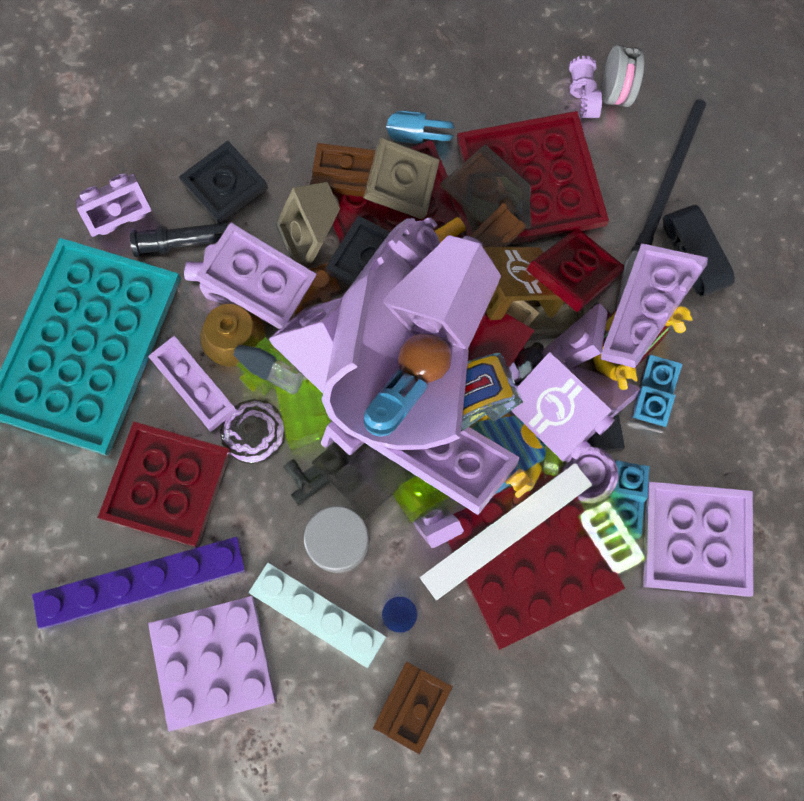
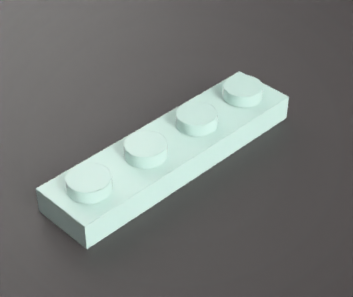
M269 563L266 564L249 591L254 597L366 668H369L387 638Z

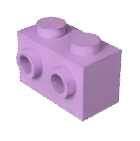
M127 173L116 175L109 180L110 184L98 189L97 186H92L79 193L80 197L76 198V208L92 237L98 234H108L117 229L119 225L128 221L140 220L148 212L152 211L134 173L129 176Z

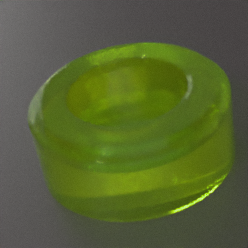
M547 447L544 460V474L557 476L560 474L563 461Z

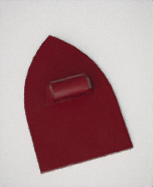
M485 311L468 347L467 364L486 357L496 356L506 374L534 333V329L507 313L504 314L501 320H490Z

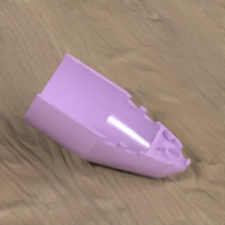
M414 218L398 224L377 249L342 299L322 402L329 418L343 431L372 445L397 450L428 449L450 443L461 437L468 350L448 344L452 354L450 369L441 379L428 383L424 394L394 432L382 437L372 435L366 430L363 420L367 406L397 369H399L398 358L401 346L408 338L417 334L410 332L385 306L383 300L400 281L440 244L439 238L433 230L437 227V224L431 218H427L424 221H415Z

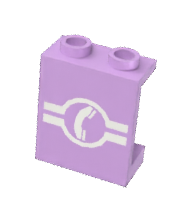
M549 352L513 391V396L507 398L503 404L562 461L569 460L571 457L577 460L591 446L587 442L588 439L595 432L601 435L612 425L615 419L611 415L617 409L613 405H607L565 366L567 362L557 353Z

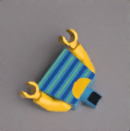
M489 404L471 411L472 414L469 415L470 421H478L472 428L473 430L519 457L518 465L496 493L512 485L516 491L515 496L519 498L525 492L532 490L542 471L540 463L547 457V451L544 448L547 445L517 416L490 410Z

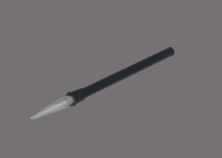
M697 99L693 104L643 230L631 249V255L625 261L616 309L619 306L641 243L652 246L653 236L705 110L706 102L704 100Z

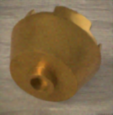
M223 304L214 308L207 315L200 332V342L205 354L215 363L226 367L243 365L233 355L238 345L262 349L265 341V328L261 318L236 304Z

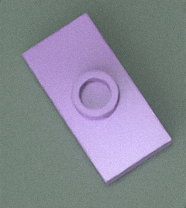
M444 505L413 519L417 531L431 548H435L464 532L459 520Z

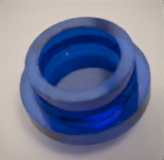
M394 597L385 604L382 611V619L388 629L396 633H403L415 625L417 609L408 598Z

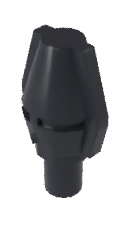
M535 342L532 346L520 352L517 357L518 370L521 374L519 378L524 380L544 359L543 344Z

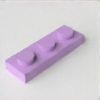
M175 336L148 356L210 432L237 411Z

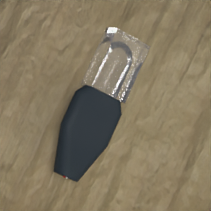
M238 345L235 348L233 355L251 373L270 381L291 394L299 391L304 378L300 371L280 360L277 361L274 355L261 348Z

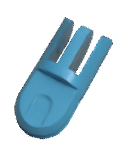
M406 110L397 111L392 114L386 125L387 132L391 138L399 142L421 144L424 139L451 141L454 137L452 134L425 131V126L455 129L451 121L426 119L425 112Z
M397 369L367 406L363 419L366 430L372 435L379 437L387 436L394 432L426 391V382L418 379L415 383L414 376L408 373L403 375V372Z

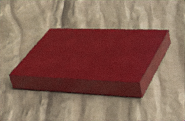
M577 229L531 261L526 271L578 312L622 274L624 265L580 229Z

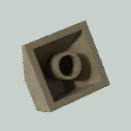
M328 182L293 187L276 223L291 259L307 269L310 268L340 210L338 198L332 193Z

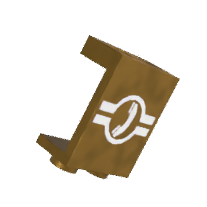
M483 247L501 275L486 309L490 320H501L513 301L538 300L548 317L556 315L564 301L526 271L531 261L543 253L540 247Z

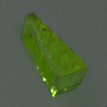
M612 497L586 509L578 515L612 571L620 573L646 560L643 551ZM609 513L611 519L596 526L593 520ZM613 525L617 526L618 531L603 538L600 532ZM624 537L625 543L611 550L609 549L607 544ZM631 548L634 553L633 555L619 562L616 561L614 556Z

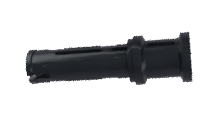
M228 223L167 229L166 226L159 225L157 229L137 231L136 228L130 229L129 234L134 257H141V253L160 251L162 254H167L171 251V248L217 243L223 233L219 232H225Z

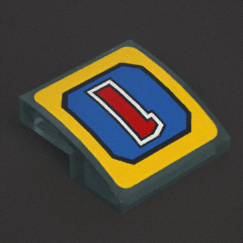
M500 352L467 362L461 432L485 415L495 422L523 403L505 358Z

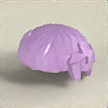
M589 447L577 460L571 457L566 461L563 471L576 463L592 484V486L578 495L580 501L595 503L604 500L610 496L618 483L617 465L611 455L601 448Z

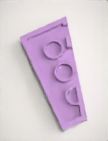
M641 243L603 346L601 360L635 368L707 266L708 257Z

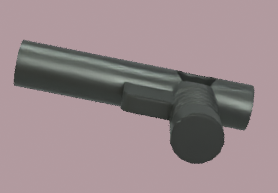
M345 455L321 473L316 466H312L305 472H302L295 459L289 461L283 467L299 488L291 496L297 505H300L353 467V464ZM304 484H308L313 487V489L307 494L303 493Z

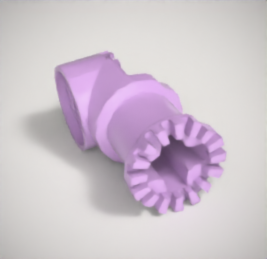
M579 56L577 59L570 61L569 71L572 73L573 81L570 85V94L576 98H581L580 111H583L580 112L581 118H599L602 107V92L597 90V83L594 81L593 74L596 69V60H593L590 56L586 58L582 56V59Z

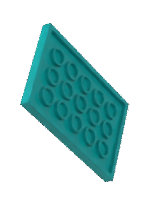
M59 238L0 369V422L109 457L148 362V356L152 352L181 281L179 273Z

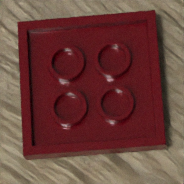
M133 421L97 518L198 548L231 450Z

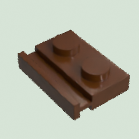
M317 143L310 185L328 182L332 193L364 197L375 150Z
M406 661L373 729L420 755L453 686Z

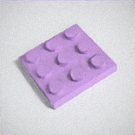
M649 482L648 498L645 501L643 587L746 597L753 596V491Z
M253 596L148 623L168 732L277 702Z

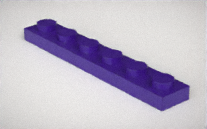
M233 537L34 593L32 598L38 629L50 628L247 572L239 538Z

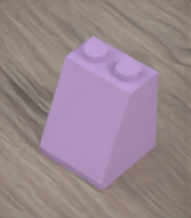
M448 235L385 296L383 303L410 332L436 335L444 339L448 344L468 350L501 275L494 266L493 260L483 249V244L470 236L458 238Z
M343 297L303 309L269 338L272 345L322 393L324 391Z

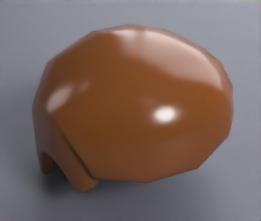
M428 333L415 334L408 338L401 346L398 365L403 375L408 373L415 377L416 382L418 379H421L428 385L429 382L441 379L450 369L452 354L448 344L441 337Z

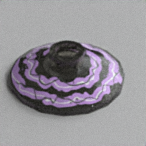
M256 399L243 401L235 405L234 407L237 411L222 423L220 430L222 445L231 450L230 456L241 463L257 464L268 461L278 454L285 443L287 432L284 417L279 410L267 401ZM249 424H256L257 430L254 433L249 434L246 432V427Z

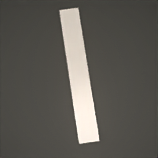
M573 464L423 574L420 579L435 600H438L592 486L591 482L577 464Z

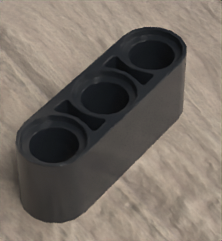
M693 204L663 216L664 231L675 251L708 257L707 266L692 286L700 297L734 284L735 276L733 269L703 211L698 205Z

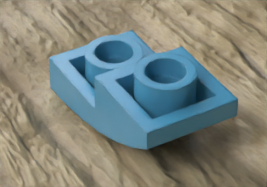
M648 355L639 386L641 389L636 398L632 418L662 427L667 426L676 396L674 391L681 371V363Z
M615 461L619 479L615 489L608 497L605 533L639 539L643 528L644 502L648 498L650 466Z

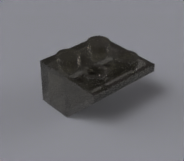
M334 442L311 462L344 502L360 515L363 520L415 476L366 443L349 455Z

